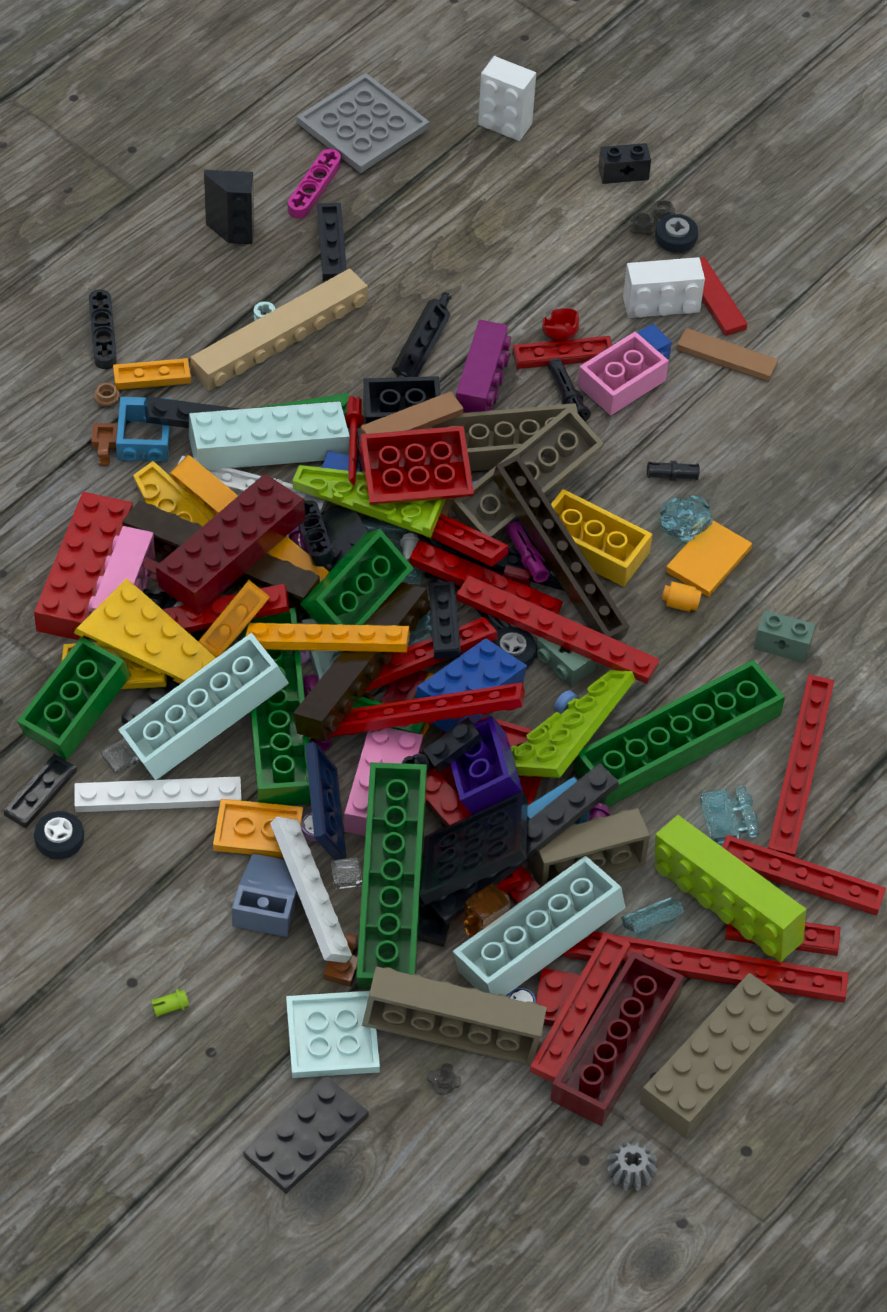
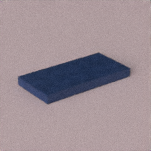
M315 742L305 744L314 838L339 863L346 861L347 856L337 767Z

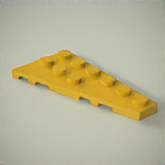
M154 461L133 475L145 503L153 504L161 510L176 514L180 518L192 523H198L202 527L214 517L210 511L182 489Z
M127 578L74 632L81 637L85 635L97 641L96 644L104 648L108 646L121 652L123 657L156 673H165L173 677V681L179 684L216 659L212 653Z

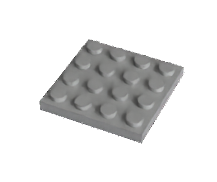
M364 73L297 116V124L329 149L337 150L341 158L360 173L428 130L430 125L427 119L367 73Z

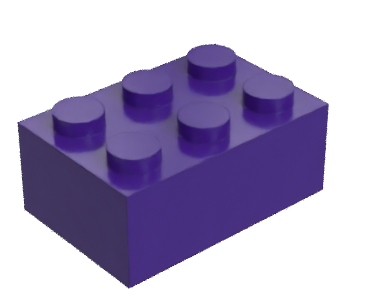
M493 716L474 724L484 740L450 764L460 801L471 814L523 791L507 734Z

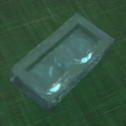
M670 897L625 915L621 919L624 928L636 934H642L652 929L651 926L656 924H666L675 921L676 916L685 913L682 902Z

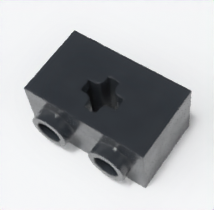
M647 143L600 147L598 168L602 184L649 180L651 157Z

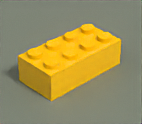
M564 489L551 503L594 572L625 587L650 554L653 534Z

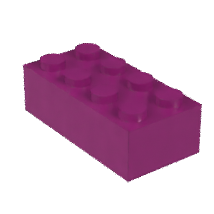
M479 319L456 392V399L463 407V413L494 410L491 406L497 404L499 389L497 388L498 385L502 386L505 371H502V369L508 367L510 353L506 352L509 351L511 336H508V325Z

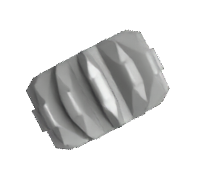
M625 1140L622 1147L618 1145L613 1147V1154L607 1157L609 1165L607 1167L608 1176H613L614 1186L623 1183L625 1191L629 1189V1186H633L638 1192L641 1189V1184L647 1187L651 1184V1177L656 1176L657 1172L655 1166L657 1159L656 1155H650V1146L641 1148L639 1140L634 1145H630Z

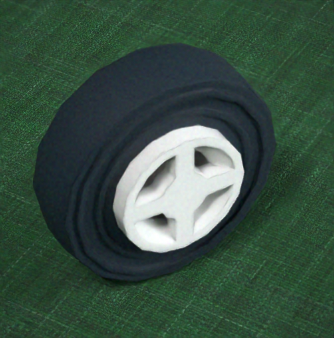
M55 811L41 817L34 831L36 847L43 855L52 859L69 858L77 853L83 845L85 836L81 821L75 815L65 811Z

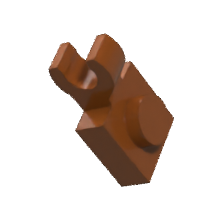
M93 423L91 443L92 449H98L99 466H109L110 449H117L118 424Z
M347 932L345 938L352 957L346 963L328 961L324 971V979L351 987L357 972L358 957L354 956L358 945V942H356L358 935Z

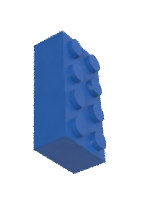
M485 638L417 686L415 699L523 683L527 665ZM487 714L469 715L459 719L437 720L432 724L447 733L467 717L475 724Z

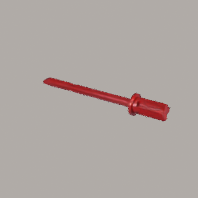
M353 395L348 399L347 414L344 417L347 427L350 428L348 480L352 485H355L357 428L363 425L364 417L361 414L362 399L360 397L355 398Z

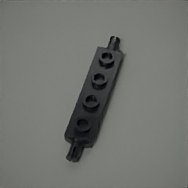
M443 292L439 300L432 299L426 304L391 368L397 377H418L450 317L447 305L452 297L451 295L449 296V293Z

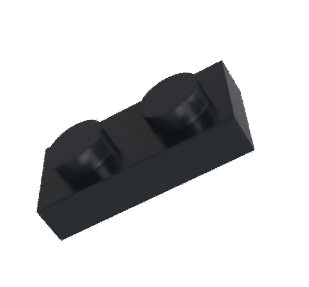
M467 717L426 747L424 751L434 767L440 772L484 739L472 721Z

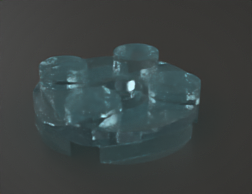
M689 495V499L681 500V497L673 498L664 504L660 511L661 527L664 532L670 536L680 538L682 541L693 540L696 535L705 531L713 522L709 503L698 496Z

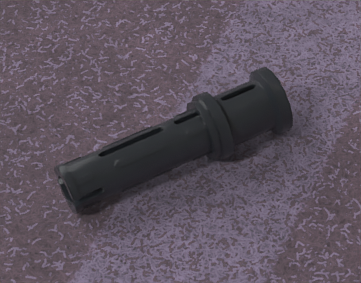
M560 358L551 360L547 366L562 395V405L576 403L577 412L586 422L590 418L591 412L584 405L581 392L575 390Z

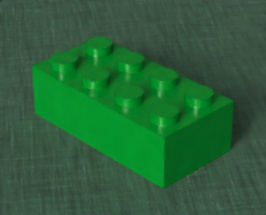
M378 529L364 534L303 600L301 605L317 624L363 625L414 568L383 531Z
M80 637L17 720L24 735L68 760L130 678L131 674L125 661L89 640Z

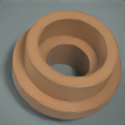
M102 383L97 387L94 398L99 405L108 407L115 405L119 401L120 394L115 385Z

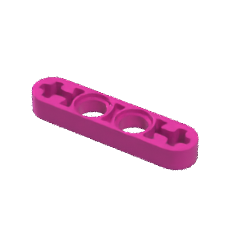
M323 150L288 200V213L293 218H304L314 207L340 169L341 155L337 150ZM317 173L326 175L324 178L314 177ZM309 188L315 190V192L311 194L305 193L303 191Z

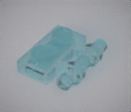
M739 786L735 789L737 794L735 798H730L728 789L701 793L700 801L711 839L717 844L724 843L726 835L740 839V831L747 830L749 837L759 835L757 827L759 825L758 817L753 813L751 807L753 800L751 795L747 793L745 786ZM734 810H741L743 817L736 819Z

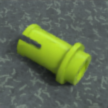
M175 989V993L151 999L156 1018L179 1009L185 1011L184 1008L189 1006L185 990L179 991Z

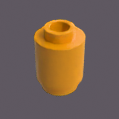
M671 581L670 586L665 585L662 600L666 601L665 607L690 612V610L697 611L702 591L696 590L694 586Z

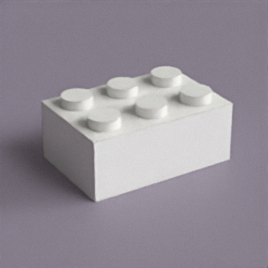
M494 56L481 73L478 125L520 141L532 125L536 72Z
M700 258L627 263L623 299L628 318L700 312L705 282Z

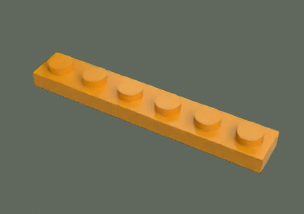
M249 623L246 636L252 633L264 649L407 652L410 636L409 626Z

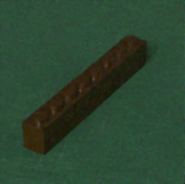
M519 454L496 465L492 479L587 627L615 640L623 639L630 626Z
M140 500L122 521L123 526L153 532L154 549L165 556H169L202 527L198 523H192L180 518L176 514L168 513L153 504H147ZM267 553L232 584L243 588L248 580H250L257 587L265 588L285 583L288 592L289 608H295L297 612L305 615L307 611L302 607L301 603L320 583V576L310 570H304L289 561H283Z
M401 582L364 625L409 626L411 633L416 629L422 617L429 612L430 601L428 600L427 588ZM342 651L293 713L297 734L326 742L330 735L337 730L344 717L351 712L358 699L363 697L372 681L377 679L378 674L390 662L395 652Z

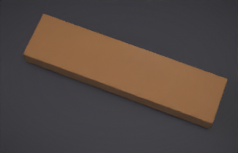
M688 328L685 329L677 344V350L768 382L778 364V359Z
M452 391L365 424L361 426V433L371 434L427 429L462 415L463 407Z

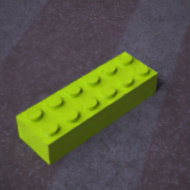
M679 815L655 834L654 868H656L657 872L676 883L681 891L688 892L696 898L704 908H709L716 913L724 923L731 924L740 931L745 939L752 940L760 946L768 956H773L782 962L803 943L806 918L805 907Z

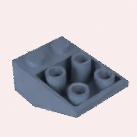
M252 854L239 883L232 906V925L234 927L288 937L299 895L285 859Z

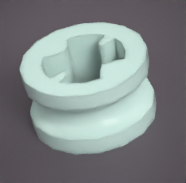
M259 302L254 307V321L265 316L263 313L268 314L274 311L275 306L270 302Z

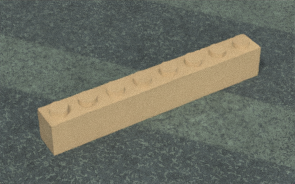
M350 268L192 355V375L208 391L222 386L226 381L243 374L246 370L257 364L263 363L267 358L284 351L287 347L298 341H302L308 335L323 329L326 325L337 319H341L356 308L362 307L367 303L368 285Z

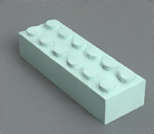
M341 402L189 413V440L193 458L207 470L324 461L328 451L348 455L350 436Z
M250 633L118 730L153 778L157 780L281 690L289 682L255 636Z
M584 856L453 950L458 972L482 992L494 995H507L624 910L626 907L621 886L587 856Z

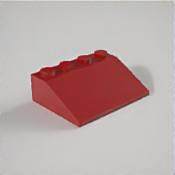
M464 426L360 435L359 451L362 473L370 505L474 496Z

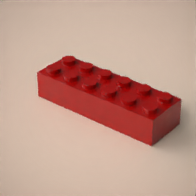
M82 492L34 610L36 631L74 640L80 639L81 636L74 632L92 613L88 611L89 601L92 596H96L99 576H104L106 558L113 553L114 537L120 535L123 527L122 521L133 509V502Z

